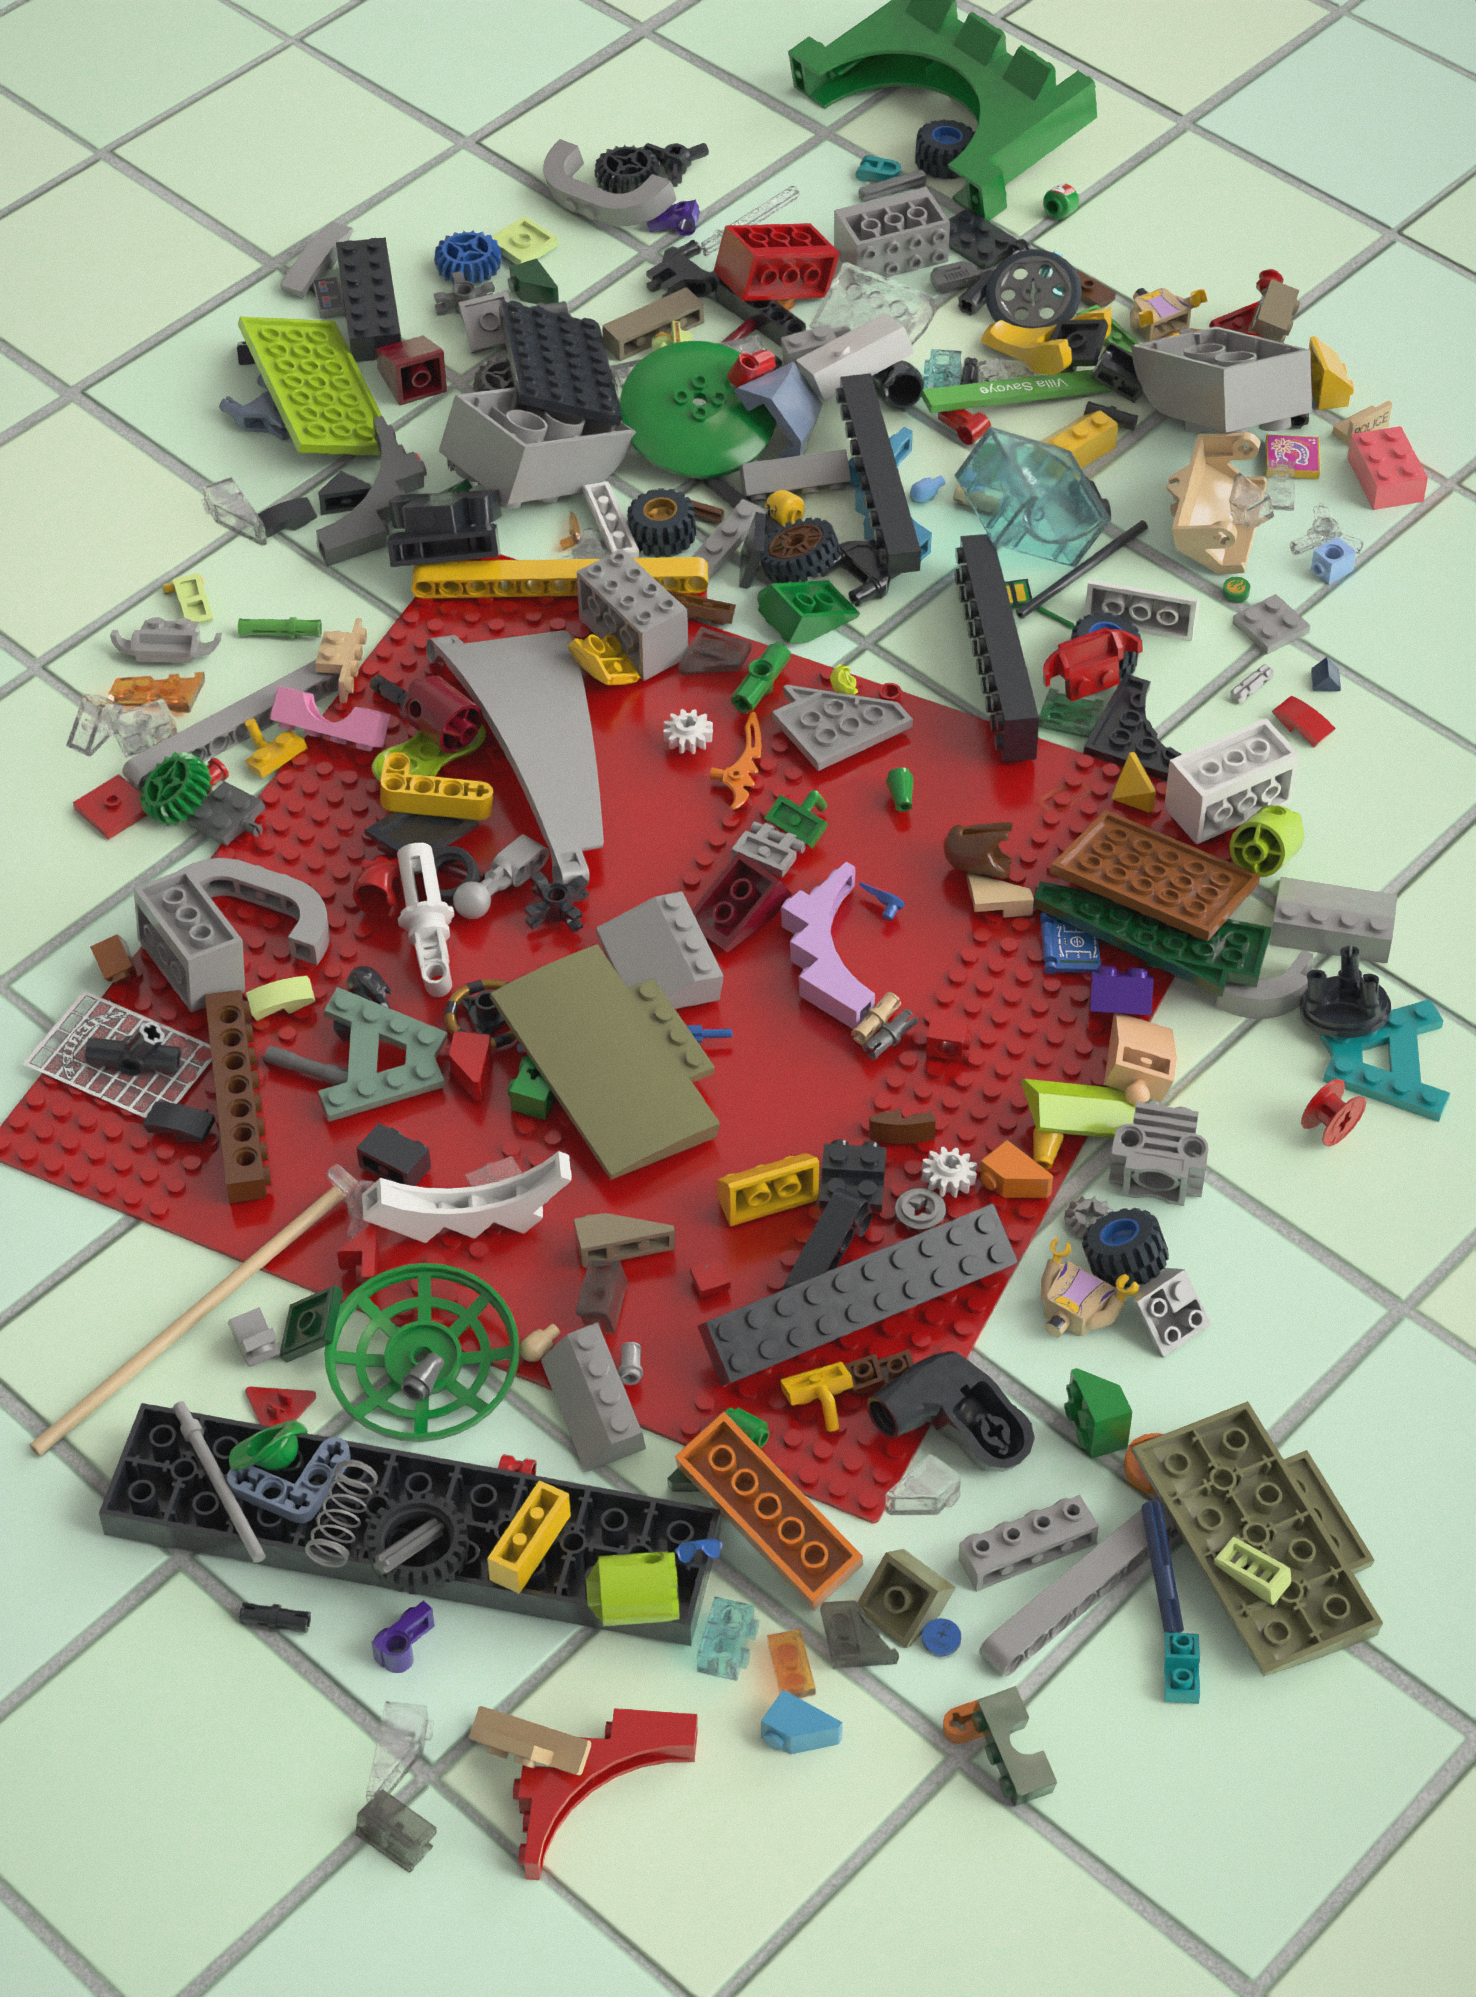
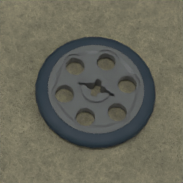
M1029 249L1007 257L996 267L987 283L985 297L987 308L995 322L1003 320L1014 326L1033 329L1056 325L1058 320L1072 319L1080 305L1082 289L1080 278L1075 268L1066 259L1047 250ZM1044 267H1048L1053 271L1052 275L1048 278H1043L1038 274ZM1018 269H1024L1028 274L1024 279H1016L1013 276L1014 272ZM1033 281L1037 292L1035 297V306H1033V301L1030 295ZM1056 287H1063L1066 293L1062 297H1055L1052 291ZM1005 290H1012L1015 292V297L1007 301L1002 299L1001 294ZM1044 308H1051L1054 314L1052 317L1045 319L1040 316V312ZM1026 310L1029 313L1028 317L1024 320H1018L1014 317L1016 311Z

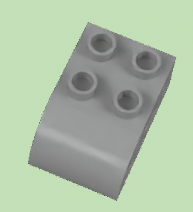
M1220 327L1207 328L1131 345L1135 372L1147 399L1163 415L1184 420L1186 431L1208 432L1216 430V433L1248 432V427L1259 425V429L1264 431H1281L1291 427V417L1312 412L1310 349Z
M514 387L455 395L438 452L457 465L455 471L461 478L467 479L470 482L480 483L488 490H499L501 507L518 509L521 503L526 501L538 500L545 503H556L559 496L583 493V485L603 482L618 468L632 447L631 439L636 431L625 425L622 420L620 426L518 404Z

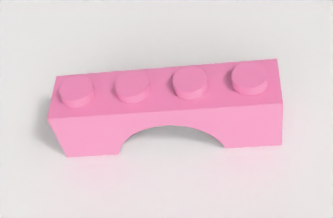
M277 686L270 720L279 722L278 727L295 731L297 726L304 728V734L321 737V733L331 736L330 741L340 744H346L347 740L356 742V748L372 751L373 747H383L390 714L368 708L355 707L345 719L333 723L319 713L315 705L314 694Z

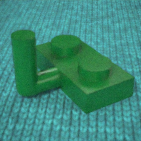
M817 790L810 791L800 806L780 794L764 818L768 823L783 832L796 835L798 840L805 842L808 847L813 849L828 827V824L810 811L814 806L819 811H824L827 808V802Z

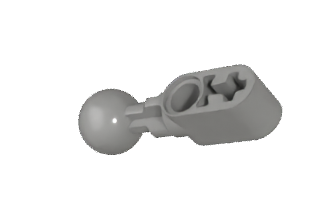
M526 835L519 836L497 854L492 862L491 869L484 875L485 879L482 882H466L456 889L453 896L455 910L459 915L467 919L482 917L490 907V896L511 885L515 887L521 886L546 864L549 857V849Z

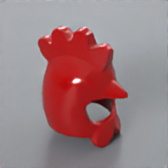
M378 856L374 861L363 860L362 872L354 884L353 899L363 912L371 916H388V918L392 919L398 909L397 899L404 895L398 857L387 860L384 856Z

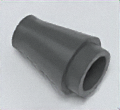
M428 1353L420 1363L403 1376L402 1392L414 1401H422L424 1398L429 1397L439 1372L444 1366L443 1359L435 1353Z

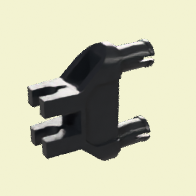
M691 240L679 248L672 246L666 249L662 262L646 271V276L652 280L646 283V285L652 292L661 288L667 293L663 294L662 298L686 287L700 298L715 291L716 273L714 271H705L690 260V258L701 253L698 242Z
M874 539L870 541H847L839 544L841 551L838 554V560L834 561L835 564L832 567H827L826 572H818L822 577H825L841 567L860 581L863 585L848 593L849 599L852 604H855V607L860 606L873 597L881 599L886 596L890 581L900 575H888L886 565L880 563L879 548L881 547L876 546Z

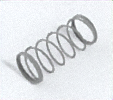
M344 1460L337 1464L334 1471V1479L336 1481L332 1482L328 1487L330 1496L326 1497L322 1502L324 1511L319 1513L316 1518L318 1527L312 1530L311 1541H308L305 1551L310 1559L323 1566L331 1568L344 1566L350 1554L348 1549L337 1542L314 1539L315 1531L320 1529L326 1536L341 1543L354 1542V1534L344 1527H359L361 1521L356 1515L348 1511L355 1513L365 1512L367 1509L366 1504L354 1496L370 1497L373 1494L370 1487L375 1486L378 1476L370 1466L360 1461ZM348 1466L359 1467L372 1475L373 1482L362 1483L361 1481L349 1479L342 1474L340 1469ZM340 1482H345L356 1488H367L369 1494L361 1495L345 1488ZM337 1483L344 1491L351 1495H332L331 1488ZM334 1497L354 1499L360 1502L364 1508L362 1510L348 1508L339 1503ZM332 1498L338 1506L348 1511L339 1509L326 1510V1502ZM328 1512L347 1514L355 1518L358 1524L348 1525L333 1518ZM326 1513L332 1521L344 1527L329 1524L320 1525V1518ZM330 1527L349 1533L352 1539L341 1540L330 1535L323 1528ZM315 1545L326 1555L339 1559L344 1558V1560L341 1562L324 1560L312 1553L310 1546ZM319 1545L333 1548L341 1553L342 1556L329 1553Z

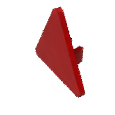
M249 1386L245 1390L259 1424L270 1427L292 1419L297 1420L317 1398L316 1392L309 1390Z

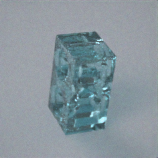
M931 349L930 360L925 359L924 375L928 376H923L924 389L960 385L962 351Z
M714 1597L697 1653V1672L735 1681L738 1680L740 1670L747 1669L751 1654V1649L747 1648L749 1640H755L758 1633L759 1620L754 1619V1605ZM730 1623H738V1624H740L739 1626H736V1627L728 1626V1624H730ZM729 1652L731 1655L721 1656L719 1653Z

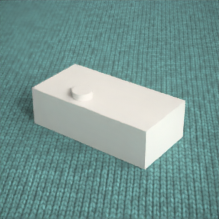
M884 313L800 357L796 362L816 395L825 401L836 395V388H840V377L871 373V376L914 354L904 326L887 313Z

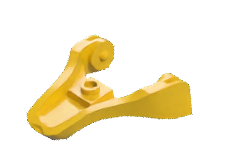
M1111 307L1092 310L1070 319H1106L1108 330L1105 339L1111 333ZM1001 320L990 324L980 338L983 344L1021 360L1031 372L1037 374H1058L1068 368L1072 361L1071 348L1068 346L1067 339L1051 341V334L1055 331L1056 325L1032 329L1014 326Z

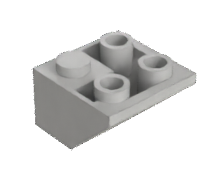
M1165 1268L1160 1270V1274L1156 1278L1152 1277L1149 1279L1150 1282L1140 1284L1134 1299V1304L1160 1357H1166L1212 1325L1185 1269Z

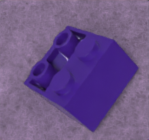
M1103 965L1098 966V971L1091 970L1090 1011L1151 1015L1154 981L1152 975L1147 974L1145 968L1133 967L1128 968V973L1117 972L1115 966Z

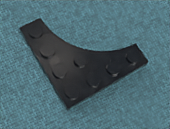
M1125 673L1085 743L1083 754L1124 767L1129 753L1135 752L1147 775L1167 781L1170 760L1183 754L1171 746L1165 747L1157 739L1158 734L1150 721L1147 720L1145 711L1146 698L1150 691L1151 681Z

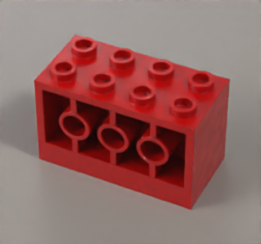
M811 223L726 225L713 271L742 301L827 298L840 252Z

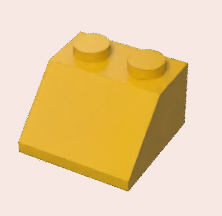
M1316 336L1310 337L1308 349H1310L1311 391L1318 410L1348 407L1350 395L1354 393V386L1352 380H1349L1347 377L1345 364L1341 363L1338 354Z

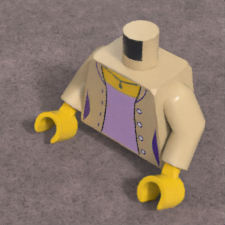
M1144 288L1137 289L1133 295V309L1130 311V327L1133 330L1140 329L1147 341L1160 339L1174 330L1189 328L1191 309L1199 307L1201 303L1208 302L1205 289L1195 290L1186 298L1174 295L1166 288H1159L1149 293Z
M1054 1238L1050 1243V1249L1054 1255L1052 1259H1048L1041 1278L1040 1299L1045 1304L1044 1315L1049 1319L1045 1324L1046 1331L1055 1338H1059L1066 1329L1077 1336H1084L1090 1330L1095 1331L1112 1325L1126 1305V1297H1132L1138 1293V1283L1134 1281L1129 1289L1124 1290V1285L1129 1280V1276L1124 1274L1117 1279V1288L1068 1260L1064 1264L1061 1263L1062 1258L1067 1257L1071 1253V1245L1067 1242L1064 1251L1056 1252L1059 1238Z

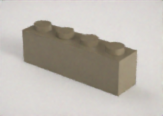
M687 287L602 325L604 345L619 361H622L652 347V338L660 332L670 334L672 331V320L680 322V329L683 331H688L703 324L704 303Z

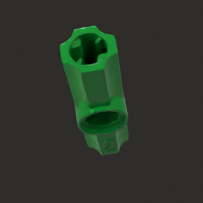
M777 641L774 644H769L761 657L749 664V673L731 696V704L736 707L737 711L744 714L753 711L762 697L773 691L775 679L791 659V651L785 647V644Z

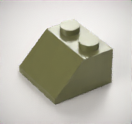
M905 1549L889 1551L883 1556L854 1609L902 1646L908 1648L922 1634L926 1624L940 1616L956 1587Z

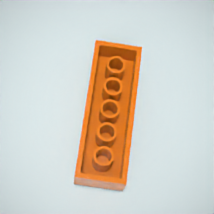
M725 1412L719 1415L674 1456L676 1465L682 1473L717 1509L721 1510V1514L814 1611L863 1566L862 1554Z

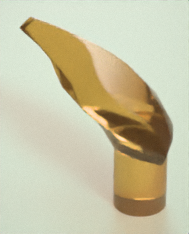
M570 512L569 517L570 536L559 541L563 551L580 545L582 542L580 526L573 512Z

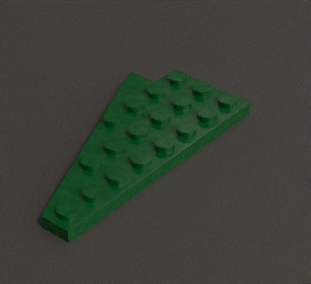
M1042 881L1039 882L1033 902L1034 908L1146 961L1148 966L1161 968L1220 997H1223L1227 981L1242 986L1257 987L1272 927L1227 919L1208 941H1205L1178 928L1168 926L1166 923L1155 918L1143 915L1125 905L1117 904L1113 900L1097 893Z

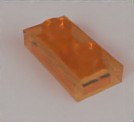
M801 1629L767 1635V1644L779 1693L785 1690L798 1698L814 1696L816 1688Z

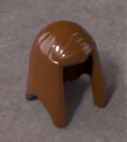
M1013 822L976 824L966 827L960 824L954 825L947 833L943 843L946 860L954 868L964 872L995 878H1008L1012 859L1002 852L998 843L1008 840Z

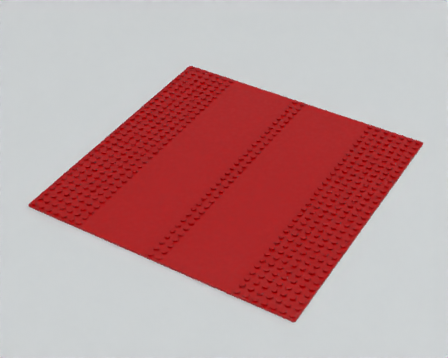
M500 554L499 557L459 561H496L517 559ZM415 596L359 667L358 676L354 677L353 693L348 694L346 703H340V696L338 694L322 715L328 721L335 723L345 719L355 707L368 708L390 714L383 747H373L372 751L356 748V742L347 740L346 744L330 741L331 736L321 733V737L306 735L304 741L308 748L283 764L258 796V799L262 800L266 807L254 820V823L262 826V834H259V837H255L248 832H244L227 846L221 844L210 858L236 859L255 866L259 865L267 870L286 874L291 878L302 881L320 895L327 911L330 932L329 945L319 964L315 965L291 956L288 936L298 923L292 916L234 896L221 895L211 898L243 940L245 992L242 993L243 1002L248 1001L246 992L275 981L307 976L310 979L315 1002L291 1014L283 1008L258 1021L252 1014L251 1019H245L246 1024H252L254 1042H248V1045L255 1048L257 1065H252L251 1070H257L260 1088L254 1089V1094H260L263 1112L257 1113V1118H263L265 1136L260 1137V1142H266L268 1160L263 1161V1167L269 1166L271 1185H265L267 1198L229 1203L212 1061L197 1079L199 1068L190 1064L177 1078L185 1083L196 1079L177 1104L208 1112L216 1118L204 1142H178L173 1133H148L143 1126L146 1118L41 1073L0 1126V1163L242 1263L339 1181H342L349 1188L350 1193L260 1269L263 1272L314 1293L336 1285L343 1290L342 1304L362 1283L356 1282V1270L339 1269L337 1251L367 1226L376 1225L363 1220L362 1194L380 1177L359 1167L356 1148L378 1123L398 1130L403 1136L413 1141H420L429 1149L431 1169L416 1187L453 1189L499 1182L522 1174L542 1164L558 1151L569 1155L571 1181L549 1199L547 1203L542 1205L543 1218L525 1234L493 1222L489 1228L485 1229L476 1238L444 1227L427 1243L376 1225L379 1243L377 1275L404 1265L431 1263L460 1268L478 1276L494 1288L510 1309L518 1330L519 1348L521 1342L529 1334L538 1329L544 1331L551 1324L556 1325L560 1330V1334L552 1340L554 1347L568 1333L598 1322L617 1371L621 1366V1346L624 1343L636 1342L642 1348L640 1366L643 1368V1377L635 1385H627L622 1382L640 1428L687 1446L727 1409L733 1408L736 1410L740 1408L767 1422L769 1438L766 1444L759 1449L783 1470L785 1476L805 1496L867 1522L877 1523L881 1519L932 1423L925 1422L924 1425L895 1439L887 1438L876 1428L867 1410V1401L874 1393L854 1394L853 1389L850 1388L843 1390L840 1394L833 1395L839 1429L830 1432L826 1430L820 1399L816 1398L807 1404L792 1406L782 1391L780 1380L838 1362H842L845 1366L847 1363L876 1354L877 1359L880 1360L908 1349L914 1364L933 1354L951 1350L968 1359L1088 1136L1063 1134L1064 1138L1052 1168L1047 1170L1053 1175L1052 1192L1048 1198L1001 1197L994 1190L986 1188L980 1180L981 1160L1006 1140L1034 1160L1033 1131L1036 1126L1021 1084L1022 1080L1032 1079L1109 1087L1104 1085L1115 1013L1090 1011L1091 973L1054 972L1048 974L1045 972L1041 925L1043 923L1040 921V915L1044 913L1043 911L1033 907L1031 916L1003 917L1002 910L974 912L973 901L970 898L967 883L968 872L954 868L946 860L943 843L947 833L957 824L966 827L976 824L1013 822L1008 840L998 843L1002 852L1012 859L1009 877L1004 879L990 876L985 877L1029 888L1034 899L1040 881L1087 890L1051 874V865L1105 810L1232 864L1235 863L1230 853V841L1232 834L1239 826L1196 844L1164 808L1167 781L1147 775L1156 790L1154 811L1146 812L1111 799L1124 767L1085 755L1082 752L1038 738L1037 759L1003 762L1001 752L995 750L994 735L996 732H991L990 721L903 692L904 701L901 706L913 718L912 728L818 771L773 721L772 711L791 703L783 694V686L785 685L835 692L830 680V675L834 668L791 653V659L774 681L773 691L763 696L753 711L744 714L737 711L736 707L731 704V696L749 673V664L759 659L769 645L687 618L688 658L645 681L640 678L637 682L629 684L607 685L595 679L580 666L595 749L604 839L602 848L582 851L589 869L588 886L585 887L589 892V897L582 901H576L571 905L582 912V917L578 920L583 923V928L573 933L564 921L554 922L546 918L538 927L531 929L525 923V919L529 916L525 913L524 908L530 904L542 901L541 898L532 892V887L536 885L531 881V877L519 887L511 885L504 890H499L490 896V907L480 918H464L458 914L454 905H448L454 910V917L448 925L450 937L446 940L452 988L446 995L434 997L426 991L416 948L409 942L408 932L398 924L401 911L406 908L404 895L397 899L398 909L392 919L388 918V916H371L363 912L353 899L354 884L362 872L363 860L374 861L378 856H384L387 860H392L396 857L379 851L377 849L378 843L364 834L365 829L393 813V811H388L381 805V782L372 772L373 761L382 751L402 744L418 733L414 727L400 716L402 708L400 705L395 704L382 696L381 693H377L370 688V679L379 674L406 690V692H409L408 687L413 680H423L432 675L440 676L474 702L445 662L431 663L426 653V642L429 638L456 635L465 644L554 631H567L571 635L572 640H585L589 635L595 634L579 619L578 596L425 599ZM849 673L856 679L855 688L858 690V693L854 695L876 699V693L883 684ZM681 709H684L686 713H691L695 709L698 717L702 714L707 715V721H711L713 724L712 742H706L705 750L696 747L695 754H692L690 750H685L681 754L678 746L674 749L669 748V742L664 741L663 730L664 721H670L671 713L679 716ZM755 712L761 732L762 748L761 757L751 758V760L757 767L758 773H748L755 782V785L743 786L749 792L747 800L739 808L731 809L730 806L734 801L732 790L727 785L722 784V781L710 779V771L712 767L726 770L727 767H731L741 757L746 745L744 728L750 713ZM483 717L481 724L486 730V736L482 744L472 754L454 760L442 767L435 777L482 781L488 783L493 788L491 816L484 820H477L479 821V827L448 845L466 850L478 865L479 871L487 873L491 869L492 862L497 854L521 835L530 837L548 849L549 846L541 833L513 768L495 774L488 762L484 748L497 745L499 742ZM751 726V747L754 748L755 734ZM894 768H907L914 777L912 808L906 812H899L895 809L894 801L885 782L888 772ZM812 790H817L827 802V808L824 811H819L814 806L810 812L826 821L828 827L813 849L806 845L803 853L796 851V860L783 878L774 874L771 875L785 885L792 893L790 897L792 898L800 890L810 895L816 886H820L825 882L830 873L835 869L838 870L845 862L855 866V887L839 906L830 931L835 950L850 973L861 984L875 993V1006L887 992L894 993L899 997L901 1006L890 1016L888 1023L896 1018L904 1009H909L913 1012L905 1022L914 1016L918 1020L915 1026L901 1036V1041L898 1044L889 1046L876 1060H872L867 1054L873 1049H869L864 1053L862 1045L857 1043L853 1039L854 1036L851 1035L852 1028L799 996V976L803 968L790 961V941L795 934L782 927L781 909L773 919L729 952H726L705 937L724 975L720 1000L675 1010L686 1026L702 1025V1030L732 1029L731 1038L702 1039V1043H699L715 1069L713 1075L693 1082L720 1122L717 1137L612 1180L609 1179L557 1098L546 1120L511 1110L510 1097L507 1096L508 1086L512 1079L517 1078L522 1058L524 1056L528 1057L526 1052H518L517 1046L520 1043L518 1039L511 1044L492 1049V1057L481 1101H475L451 1075L450 1062L445 1061L446 1044L452 1043L453 1036L446 1026L444 1013L448 1000L459 988L467 983L482 979H498L512 982L547 964L596 944L599 945L607 957L596 934V928L653 897L683 892L691 910H693L732 861L731 849L745 831L750 832L753 822L762 825L765 823L770 824L764 817L780 794L800 806ZM775 827V830L787 834L782 830L778 829L777 827ZM549 849L548 860L538 872H541L551 884L554 882L552 878V857ZM437 872L438 885L442 890L453 889L464 882V880ZM422 873L414 874L419 902L427 901ZM859 882L897 896L904 902L905 906L897 911L891 922L886 921L882 918V914L887 906L882 904L875 896L865 891L859 885ZM1098 939L1101 965L1115 966L1117 972L1127 973L1129 967L1145 968L1147 974L1152 975L1154 981L1151 1015L1121 1013L1151 1022L1176 976L1161 968L1150 967L1146 964V961ZM141 946L132 957L136 970L130 973L131 977L120 983L115 984L113 982L101 998L210 1045L206 1007L190 1012L152 958ZM368 966L377 971L391 989V994H385L388 1005L392 1010L447 1032V1039L436 1057L445 1084L443 1088L328 1122L318 1098V1091L336 1085L295 1070H287L266 1063L264 1056L267 1048L272 1045L313 1061L331 1064L348 1070L350 1041L343 1042L333 1029L334 1020L324 1017V1009L337 987L348 991L346 981L355 967ZM435 976L431 980L436 981L443 976ZM478 992V993H475V994H472V995H468L467 997H474V998H476V996H477L479 993H481V992ZM461 1001L456 1014L457 1024L468 1033H476ZM100 1003L89 1017L94 1018L105 1014L110 1006ZM932 1014L968 1019L967 1032H972L970 1050H964L962 1062L926 1056V1040ZM129 1015L118 1030L128 1034L140 1019ZM112 1019L104 1024L114 1027L120 1019ZM505 1023L492 1037L509 1032L511 1029ZM100 1026L92 1037L104 1039L111 1030ZM161 1029L165 1036L169 1033L168 1031ZM117 1033V1040L122 1041L125 1036ZM173 1034L165 1046L181 1047V1057L187 1059L198 1044L189 1040L186 1041L185 1038ZM379 1040L377 1073L405 1065L406 1050ZM86 1045L76 1055L75 1059L85 1062ZM208 1047L199 1048L191 1062L202 1066L205 1061L212 1058L211 1049ZM57 1054L46 1067V1070L56 1073L63 1065L62 1056ZM71 1061L67 1067L73 1066L75 1072H77L82 1065ZM91 1064V1066H94V1067H96V1068H98V1069L102 1066V1065H93V1064ZM107 1066L104 1071L114 1075L118 1068ZM86 1067L75 1083L85 1087L97 1071ZM144 1070L133 1084L144 1088L155 1073ZM63 1071L60 1076L67 1079L66 1074ZM162 1072V1073L167 1074V1075H169V1076H171V1077L174 1076V1073H165V1072ZM121 1073V1075L119 1076V1078L126 1080L128 1082L133 1077L130 1075H126L124 1073ZM101 1074L89 1089L100 1093L111 1078ZM160 1075L148 1091L159 1094L170 1079ZM116 1080L104 1095L115 1099L126 1084ZM174 1082L163 1097L174 1101L185 1086ZM130 1087L119 1102L129 1106L141 1091ZM145 1093L134 1109L144 1113L156 1097ZM899 1109L902 1118H906L913 1114L932 1111L936 1119L935 1139L906 1144L872 1141L868 1136L869 1116ZM841 1139L847 1141L849 1145L862 1146L863 1143L872 1141L878 1143L880 1147H886L882 1212H872V1220L867 1231L862 1237L854 1235L838 1267L920 1234L917 1229L911 1228L907 1230L904 1223H898L895 1206L898 1198L906 1191L916 1188L928 1189L929 1182L921 1180L923 1159L929 1158L930 1151H934L939 1155L941 1147H945L947 1152H952L954 1148H958L960 1156L967 1153L970 1154L969 1162L977 1164L975 1185H970L969 1193L958 1190L956 1198L951 1195V1192H946L941 1197L946 1206V1213L942 1224L994 1204L1018 1263L735 1382L721 1386L697 1326L783 1290L791 1270L824 1211L823 1208H819L824 1143L831 1144L832 1141ZM807 1153L818 1158L819 1200L730 1227L717 1197V1179L723 1178L728 1174H737L753 1169L758 1165L777 1162L788 1156ZM938 1188L932 1190L939 1195L940 1190ZM926 1205L919 1211L915 1210V1216H919L921 1213L926 1214ZM608 1213L673 1225L675 1230V1249L582 1267L575 1241L573 1219L589 1214ZM928 1228V1229H923L921 1233H923V1232H925V1231H927V1230H930V1229H929V1228ZM720 1258L731 1281V1289L701 1298L690 1275V1267ZM431 1278V1297L450 1300L468 1309L479 1296L474 1290L459 1283ZM418 1279L392 1284L377 1291V1295H372L369 1299L380 1311H383L399 1301L418 1297ZM489 1303L477 1319L481 1322L487 1333L490 1349L510 1346L505 1325L497 1311ZM359 1307L356 1309V1310H358V1311L364 1313ZM418 1308L402 1312L389 1320L399 1328L408 1323L418 1321ZM431 1308V1321L443 1324L448 1328L459 1318L448 1311ZM469 1326L458 1337L462 1353L481 1351L478 1338ZM519 1353L518 1369L515 1376L553 1391L541 1359L536 1362H529ZM510 1359L491 1362L490 1366L507 1372Z

